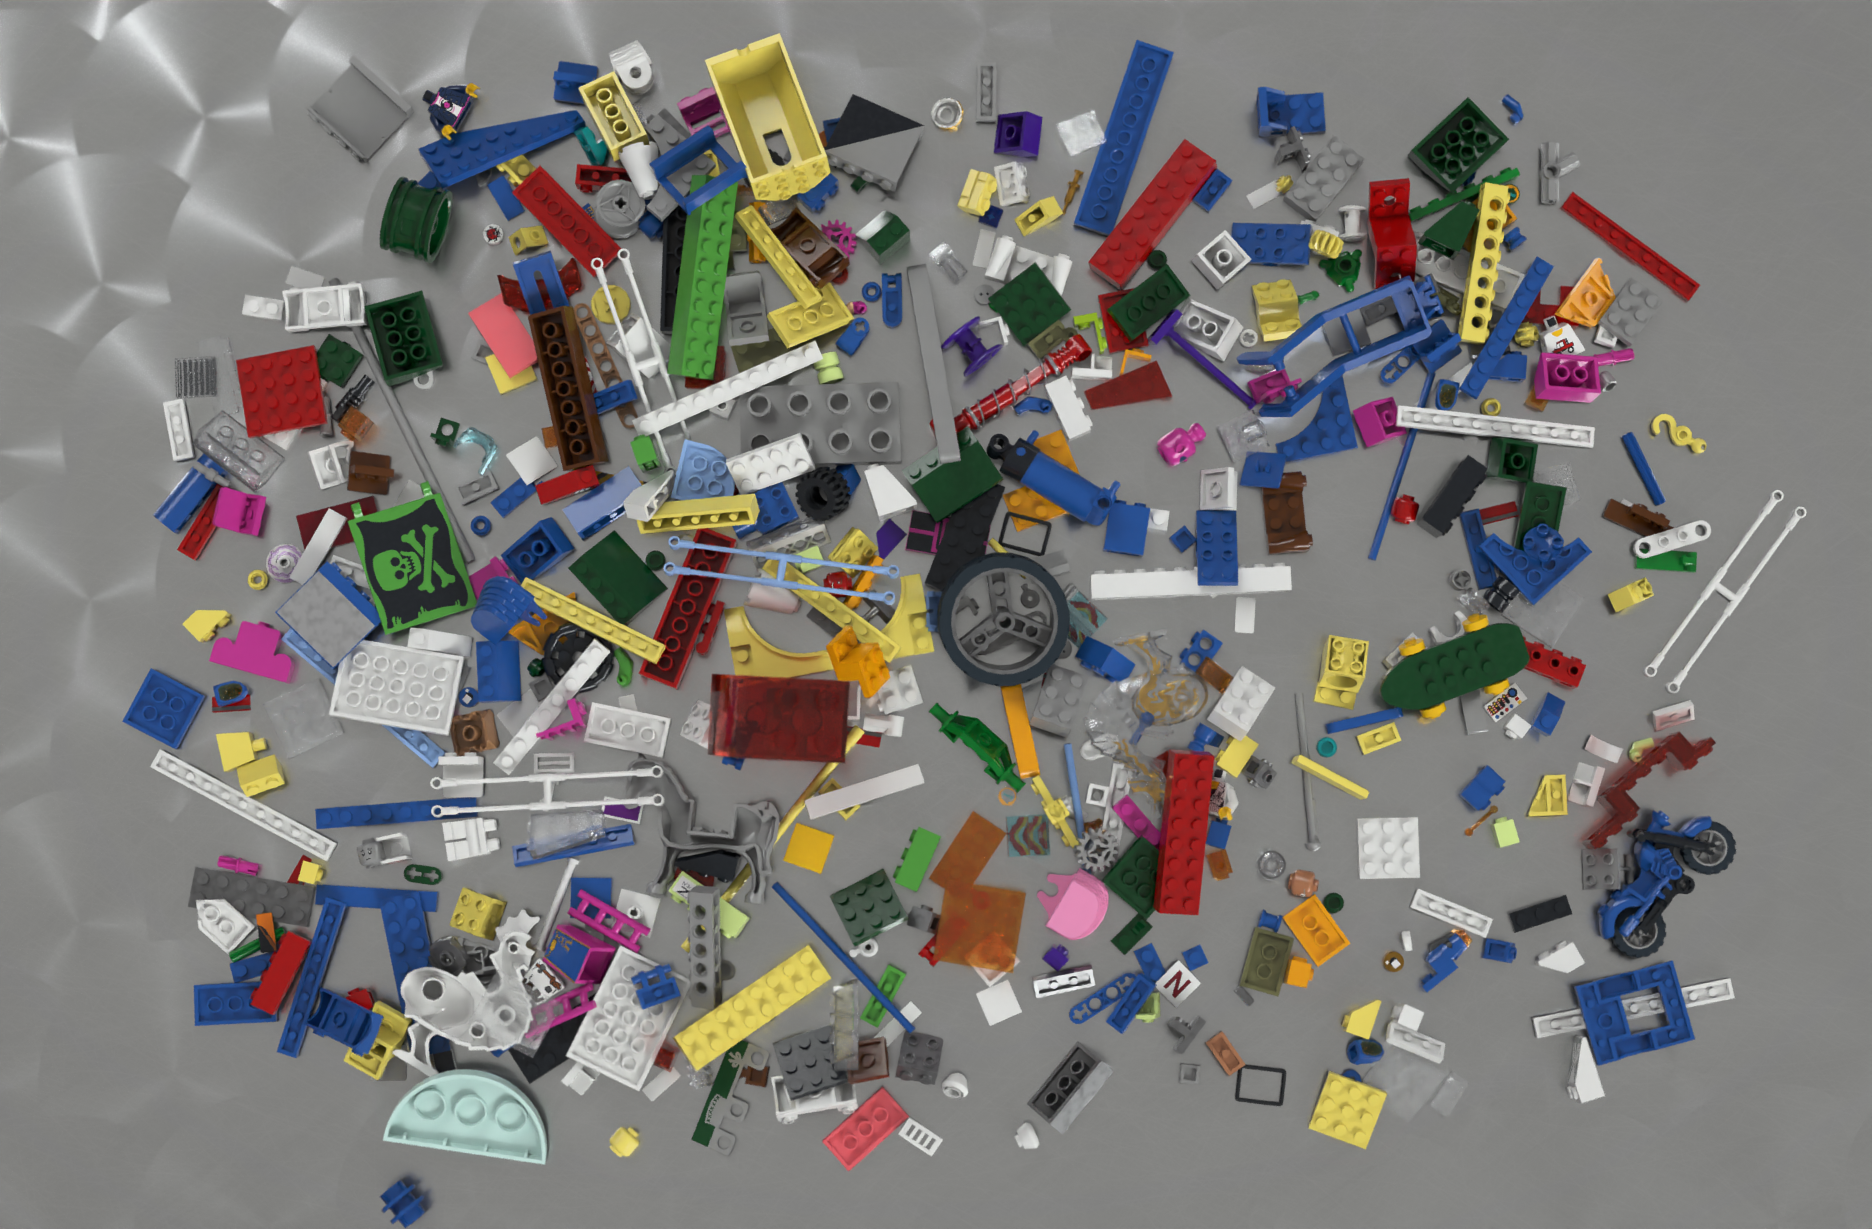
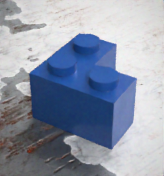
M1089 636L1085 638L1075 655L1076 658L1081 660L1080 665L1089 670L1094 668L1093 671L1101 676L1105 674L1104 679L1112 684L1118 682L1124 685L1136 665L1113 647Z

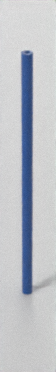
M1428 372L1417 405L1418 408H1425L1436 373ZM1409 429L1368 558L1376 561L1390 518L1393 502L1397 496L1418 429Z
M776 882L772 886L775 892L910 1034L915 1027L788 892Z

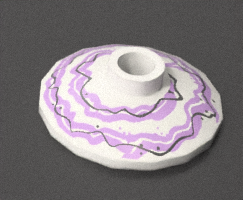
M291 544L276 546L270 551L266 559L268 574L280 583L294 582L289 577L301 558L302 551ZM284 559L288 561V564L286 566L281 565V562Z

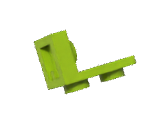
M1097 312L1074 316L1072 320L1074 328L1079 327V330L1090 328L1092 324L1094 325L1099 355L1104 354V348H1107L1105 336H1101L1100 329H1103L1101 317H1097Z

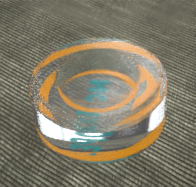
M1010 786L1001 788L997 795L999 803L1006 807L1015 804L1018 797L1017 792Z

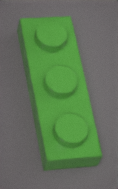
M890 965L885 970L877 988L890 1002H892L906 974ZM872 995L860 1019L878 1028L887 1009Z

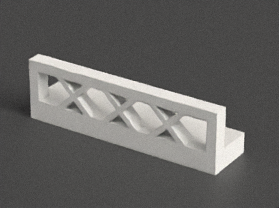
M812 517L747 541L746 544L751 551L776 552L777 549L784 547L787 548L785 554L795 555L812 547L828 544L831 540L824 522L820 520L815 521ZM823 531L825 538L820 540L813 539L815 534ZM799 540L806 541L802 547L794 546ZM751 556L756 570L758 568L762 569L767 562L766 560L758 563L756 559L758 556Z

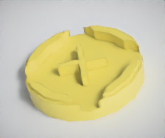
M607 285L619 320L622 322L628 316L631 309L628 294L616 285ZM601 287L592 297L591 309L594 316L600 322L612 325L615 324L603 287Z

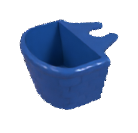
M496 576L484 583L475 606L476 608L471 616V624L477 632L497 645L518 619H522L537 627L540 626V622L534 619L529 612L536 613L543 620H546L547 616L535 603L534 595L512 579Z

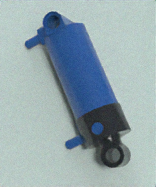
M1035 430L1031 432L1027 440L1020 437L1014 445H1011L1008 438L1003 434H995L991 437L986 449L987 454L994 460H1003L999 470L1001 473L1019 484H1023L1083 522L1087 521L1092 525L1099 526L1105 521L1112 505L1117 499L1115 493L1120 487V482L1113 481L1109 489L1098 487L1034 446L1033 444L1039 436V433ZM994 445H1000L1002 449H997Z

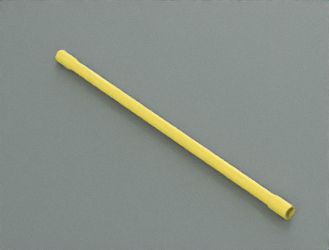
M855 725L843 743L779 822L776 842L805 807L804 800L814 796L851 747L865 733L858 726ZM749 863L746 864L721 896L726 902L729 903L752 874ZM687 937L681 947L689 953L690 942Z

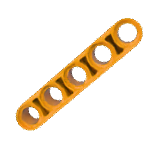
M1021 684L1000 686L1020 779L1040 776Z

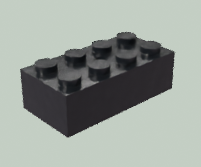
M1467 455L1457 466L1417 525L1436 538L1447 534L1453 526L1452 519L1455 520L1465 509L1462 505L1470 501L1476 493L1473 489L1475 487L1478 488L1488 476L1485 474L1488 468Z

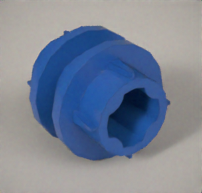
M399 1180L380 1196L386 1204L381 1211L385 1213L390 1209L395 1215L390 1221L392 1224L399 1220L402 1226L407 1228L426 1212L420 1204L425 1199L422 1195L416 1199L411 1193L416 1188L414 1184L407 1188L402 1180Z

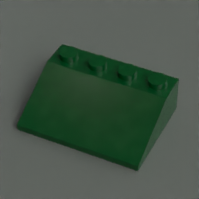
M1467 97L1410 151L1408 156L1421 170L1450 193H1453L1495 154L1509 138Z
M422 290L364 306L387 386L409 381L443 366Z
M968 426L956 434L961 461L941 464L938 447H936L902 470L937 524L1004 480Z
M615 530L568 567L617 622L628 626L668 589Z

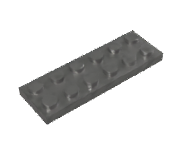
M195 867L188 907L196 908V900L225 899L245 917L256 918L257 914L271 912L274 922L308 927L315 887Z

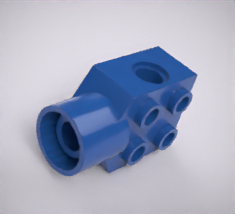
M783 482L753 493L756 496L760 510L755 524L735 525L733 529L738 539L755 531L765 535L799 520V516Z

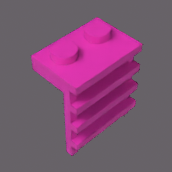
M713 87L704 88L698 94L692 97H685L677 103L691 136L707 125L713 128L725 122L726 126L714 131L715 138L730 132ZM720 112V117L695 129L692 128V125Z
M575 698L568 700L567 703L574 720L536 734V737H540L541 740L548 739L552 741L554 740L553 736L556 734L561 737L565 736L564 731L576 732V727L578 726L587 728L584 717L587 712L583 702L581 703V701Z

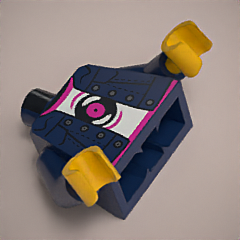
M473 83L468 85H449L446 88L440 87L437 94L427 90L423 95L422 100L430 104L428 112L432 125L437 132L444 135L448 140H451L449 135L452 132L457 133L459 126L473 104L470 96L477 98L474 91L476 89L480 90V87Z

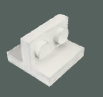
M1224 467L1201 470L1200 510L1237 511V471H1234V468Z

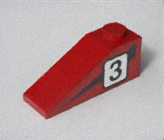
M590 465L535 485L540 503L543 505L592 490L599 486V481L594 466Z

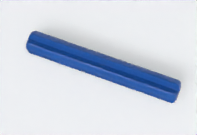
M1633 432L1623 435L1622 438L1655 505L1658 506L1665 503L1666 499Z

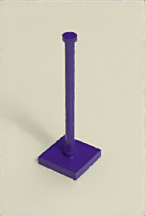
M1177 309L1172 310L1148 337V342L1152 345H1157L1164 335L1166 337L1169 336L1248 405L1247 408L1251 410L1256 405L1255 399L1253 400L1173 330V325L1183 314Z

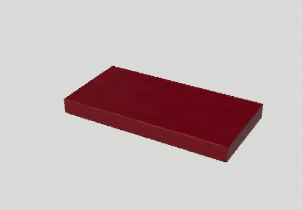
M369 496L297 515L296 518L304 550L329 508L347 518L331 548L354 543L348 525L349 520L355 519L351 505L359 502L362 514L366 516L378 512L375 497Z

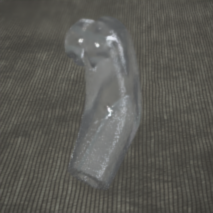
M1247 365L1246 371L1263 376L1275 371L1274 365Z

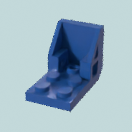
M1258 87L1256 103L1259 136H1287L1290 128L1295 126L1297 131L1300 130L1301 134L1326 132L1323 92L1285 95V91Z

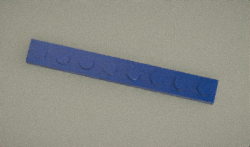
M1538 256L1534 259L1459 390L1474 399L1478 398L1552 271L1553 265Z
M477 797L315 809L316 828L329 829L478 817V812L443 815L440 818L434 817L431 813V809L435 805L442 807L457 806L458 808L477 807ZM437 808L435 810V814L439 815L441 813V809Z
M330 897L325 899L279 1042L278 1053L293 1058L298 1057L307 1029L304 1023L311 1017L347 905L346 902Z

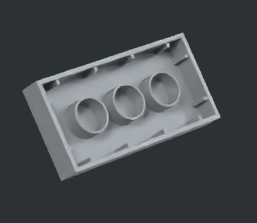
M899 382L760 386L739 395L741 454L801 433L815 467L854 464V466L901 464Z

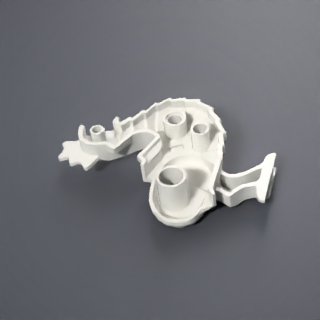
M522 909L517 917H508L503 926L496 927V934L501 943L498 951L489 955L500 975V983L495 990L487 992L473 971L466 974L462 970L458 977L436 967H422L409 972L402 982L401 995L406 1003L405 1018H413L417 1021L408 1027L412 1041L411 1051L395 1049L392 1054L431 1077L439 1073L433 1067L429 1054V1041L436 1034L455 1041V1044L467 1046L469 1050H486L488 1052L502 1049L504 1051L515 1043L520 1044L524 1033L528 1031L530 1021H533L530 1010L532 1005L526 997L527 991L521 982L523 981V976L520 970L524 969L527 971L529 969L531 956L535 951L526 946V942L532 938L528 932L539 922L540 917H530ZM504 1009L509 1010L511 1013V1017L507 1020H503L499 1016V1013Z

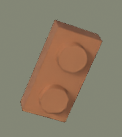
M1223 1031L1205 1042L1228 1076L1246 1065Z

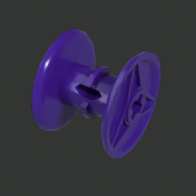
M979 316L971 319L956 330L941 345L942 349H947L957 343L962 350L961 354L963 356L966 355L972 362L965 369L964 377L982 367L1003 347L1002 344H997L987 350L980 342L982 339L977 338L972 332L980 322Z

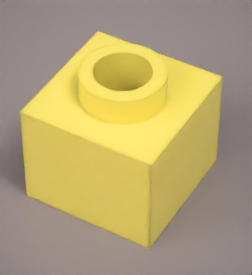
M303 861L298 880L317 885V881L320 882L323 876L322 865Z

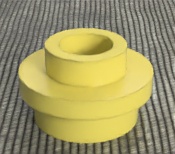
M1282 175L1277 180L1276 190L1278 192L1281 191L1284 194L1291 188L1294 183L1291 180V176Z
M1494 398L1486 399L1481 405L1483 415L1498 416L1501 411L1499 401ZM1488 405H1492L1494 407L1493 412L1488 411Z
M254 570L248 576V584L255 590L265 588L268 583L266 573L261 570ZM256 577H261L262 579L259 584L255 583Z

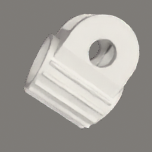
M637 40L609 53L613 70L617 78L621 79L623 86L628 92L639 95L646 93L652 87L654 79L650 67L652 61ZM636 73L641 74L640 77H638V78H633V75H634V74H636Z

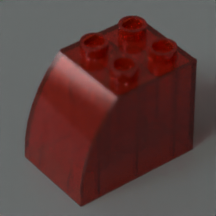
M712 674L707 754L763 760L845 763L850 681Z

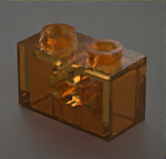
M351 406L337 426L342 429L340 433L353 442L355 439L361 442L374 422Z

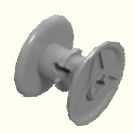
M625 180L611 181L605 184L597 194L593 213L594 220L611 238H627L635 234L639 229L638 225L640 222L638 220L644 213L645 199L644 197H639L632 182Z

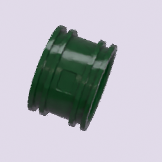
M403 176L400 177L391 191L384 211L380 229L381 249H390L393 253H398L399 251L413 254L416 260L421 261L424 259L426 263H432L440 251L448 229L453 203L452 192L447 189L443 191L440 187L429 189L419 186L416 180H408L407 177Z

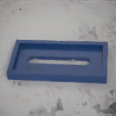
M551 250L513 262V267L530 315L546 311L534 277L536 270H539L543 276L553 308L570 306Z

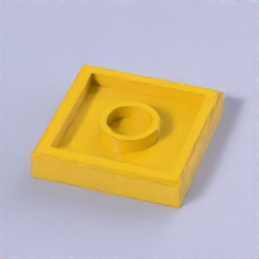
M796 823L783 861L821 874L834 836Z

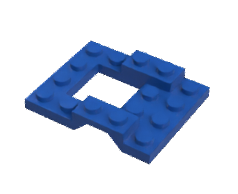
M1673 961L1624 972L1574 987L1596 1066L1695 1040ZM1657 986L1668 1025L1631 1034L1620 996Z

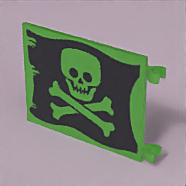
M428 481L420 485L424 498L366 516H363L359 502L351 505L355 519L349 520L348 525L385 635L473 608L477 603L441 494H432Z

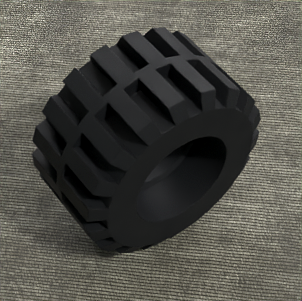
M819 467L803 476L798 481L799 484L796 486L798 491L795 492V497H798L797 504H800L802 507L800 508L801 511H805L806 516H812L815 521H825L845 510L851 496L848 494L850 487L846 485L848 483L847 480H844L842 478L843 475L841 473L838 474L836 469L830 470V467ZM819 487L826 493L827 501L820 495Z

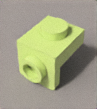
M1152 992L1139 1013L1136 1014V1019H1142V1022H1154V1019L1161 1016L1160 992Z

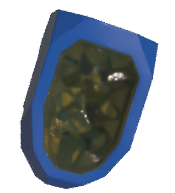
M1444 379L1438 380L1435 395V406L1438 410L1448 411L1453 408L1457 400L1460 383Z
M230 681L213 686L219 707L239 702L248 694L247 687L238 681Z
M1368 1039L1354 1040L1348 1046L1347 1051L1349 1062L1356 1065L1371 1064L1379 1061L1384 1054L1383 1047L1379 1042Z

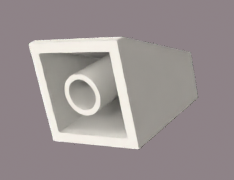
M631 314L621 326L629 349L632 350L635 361L638 363L653 358L655 355L644 320L637 315ZM652 328L656 341L660 345L664 360L668 362L671 345ZM617 330L606 344L627 361L624 354L625 349ZM657 364L639 372L649 379L656 376L660 369Z
M873 464L867 467L868 470L864 471L879 521L917 509L916 500L884 465Z

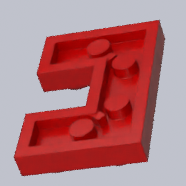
M1559 287L1558 305L1540 304V290L1521 323L1529 322L1532 325H1545L1544 319L1555 316L1558 324L1564 322L1568 323L1571 327H1578L1579 323L1556 316L1555 314L1574 287Z
M1134 288L1098 295L1109 354L1123 352L1125 349L1132 350L1133 348L1138 349L1149 346L1146 330L1130 342L1107 311L1108 308Z

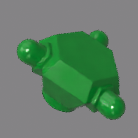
M1356 249L1353 252H1342L1335 259L1320 260L1319 266L1326 269V274L1339 286H1345L1346 291L1351 293L1354 291L1353 283L1358 279L1361 266L1359 258L1362 256V251Z

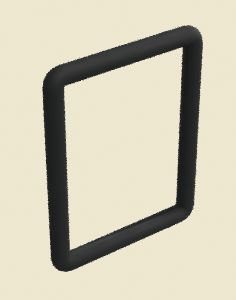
M1007 512L998 543L1002 547L1042 556L1045 554L1052 524L1040 519ZM1009 516L1048 526L1041 553L1003 543Z
M1245 1065L1238 1070L1235 1094L1237 1101L1271 1106L1283 1105L1286 1070L1254 1065ZM1242 1068L1282 1073L1279 1102L1239 1098Z

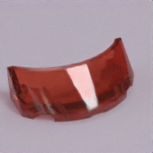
M571 258L558 271L568 301L569 297L575 291H579L582 286L575 258ZM497 275L504 304L509 307L520 308L523 312H529L519 281ZM544 279L536 280L545 309H553Z

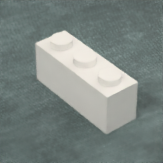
M1064 376L1046 384L1044 390L1068 442L1090 433V427L1093 425L1088 415L1085 416L1083 413L1084 404L1081 398H1077L1074 393L1076 387L1072 379L1068 380L1067 376Z

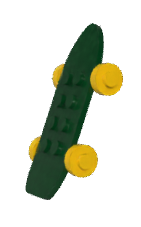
M1473 614L1462 622L1464 631L1470 633L1425 649L1424 641L1421 638L1415 639L1413 637L1406 639L1398 648L1401 656L1407 657L1389 671L1381 684L1380 695L1390 705L1403 709H1419L1423 718L1434 719L1446 711L1445 701L1482 687L1485 694H1501L1510 686L1508 678L1520 672L1530 660L1520 628L1509 623L1488 625L1487 615Z

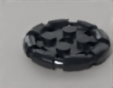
M572 622L559 626L555 633H551L543 646L544 658H542V664L546 675L550 676L554 681L553 684L556 685L575 663L572 658L573 654L577 651L583 653L593 639L597 638L601 644L610 650V653L604 659V663L602 662L595 670L598 675L593 679L589 677L579 689V693L596 689L599 683L606 681L613 669L612 658L615 655L612 643ZM577 631L584 632V638L576 637ZM565 635L568 640L562 644L559 639ZM553 651L559 652L558 658H552ZM560 667L565 672L561 676L556 672Z

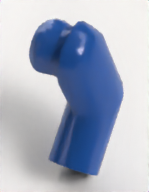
M1507 94L1503 98L1502 103L1512 110L1513 114L1510 115V120L1512 123L1517 124L1519 121H1522L1524 116L1521 104Z

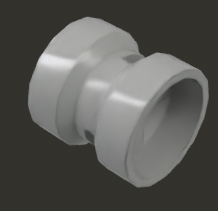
M1465 569L1457 570L1451 575L1449 583L1454 590L1462 591L1471 585L1472 575Z

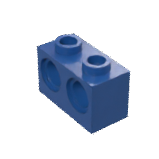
M1204 629L1201 633L1198 631L1190 640L1193 643L1190 649L1185 648L1179 656L1182 659L1179 664L1198 677L1201 676L1199 673L1202 674L1205 670V664H1209L1208 661L1212 660L1223 644ZM1202 639L1209 640V649H1203L1200 646ZM1189 656H1197L1199 664L1196 666L1191 665L1188 661Z

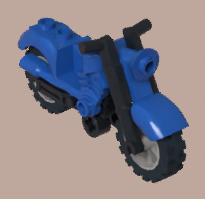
M1653 810L1652 821L1647 830L1635 828L1627 831L1628 837L1638 838V842L1634 846V854L1641 870L1635 882L1629 885L1623 884L1621 889H1616L1610 896L1612 899L1607 904H1603L1598 910L1599 931L1603 939L1612 938L1614 945L1621 952L1635 958L1648 957L1650 954L1658 951V948L1664 943V937L1666 938V924L1661 914L1669 906L1675 895L1689 894L1695 888L1694 880L1683 873L1685 870L1674 857V847L1681 849L1680 855L1690 869L1705 875L1718 874L1720 871L1726 870L1728 865L1733 862L1734 854L1736 855V841L1733 839V834L1726 826L1712 821L1710 816L1695 817L1685 823L1679 832L1664 829L1665 826L1671 825L1667 821L1669 817L1662 811L1657 813ZM1709 833L1708 840H1704L1701 834ZM1713 833L1720 838V840L1714 843L1711 842ZM1722 843V852L1715 850V847ZM1694 851H1699L1701 853L1696 857ZM1705 853L1708 856L1709 862L1700 861ZM1718 854L1719 857L1712 861L1711 855ZM1681 880H1683V883L1685 884L1683 887H1681L1682 885L1679 883ZM1651 927L1653 928L1652 935L1648 934ZM1643 935H1645V936H1647V937L1650 938V939H1649L1647 942H1645L1644 944H1643V942H1642V937H1641V936H1643ZM1635 936L1638 937L1639 945L1630 943Z

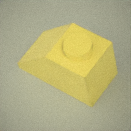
M1052 196L1039 200L1014 220L1023 236H1027L1051 223L1063 212L1055 197Z
M1375 999L1350 1011L1349 1015H1345L1343 1019V1031L1369 1040L1381 1001Z

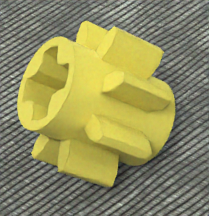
M1529 322L1521 323L1520 328L1514 334L1516 342L1518 344L1521 343V346L1524 347L1534 346L1533 341L1539 339L1538 328L1533 326L1532 323L1529 324Z

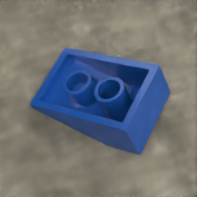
M550 517L534 525L503 552L501 557L522 584L525 577L534 581L564 559L575 548L554 519Z

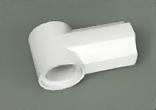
M865 713L863 730L902 737L904 717Z

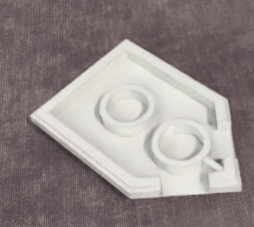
M225 899L196 900L198 929L228 955L255 927Z

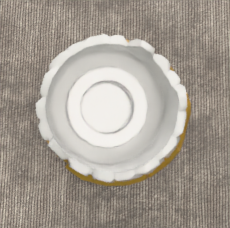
M943 98L934 104L931 115L935 124L940 128L953 129L960 124L963 118V108L959 101Z

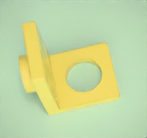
M542 225L520 228L509 236L515 255H518L526 248L548 244ZM517 237H518L519 240H520V247H519V248H518L517 245H516V238H517Z

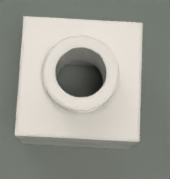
M733 399L724 402L726 404L724 409H720L719 405L710 408L709 412L728 421L736 405V401Z
M1513 714L1503 726L1506 730L1505 734L1513 740L1516 738L1518 740L1522 739L1531 727L1529 723L1517 714Z
M1089 783L1085 803L1105 808L1109 787ZM1094 792L1100 793L1099 799H1094Z

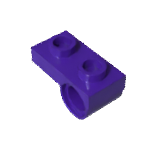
M1053 944L1042 960L1058 972L1068 962L1070 958L1068 955L1069 950L1061 944L1058 946Z

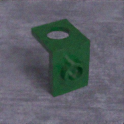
M441 418L436 434L431 433L430 437L435 440L437 445L446 447V445L453 446L460 423ZM446 424H450L453 427L452 434L448 436L442 433V427Z

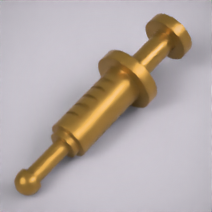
M1077 169L1074 170L1076 174L1073 182L1068 181L1069 188L1064 199L1063 215L1066 214L1068 204L1072 202L1076 189L1080 188L1077 182L1080 175H1083L1084 172Z

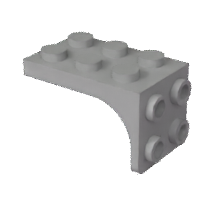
M760 271L726 274L724 302L729 346L769 341Z

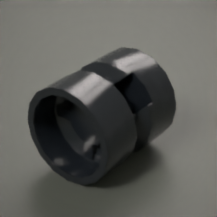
M1498 576L1492 584L1494 588L1488 589L1483 597L1486 599L1485 602L1487 604H1490L1496 611L1503 613L1509 605L1508 600H1513L1519 593V590L1508 580Z

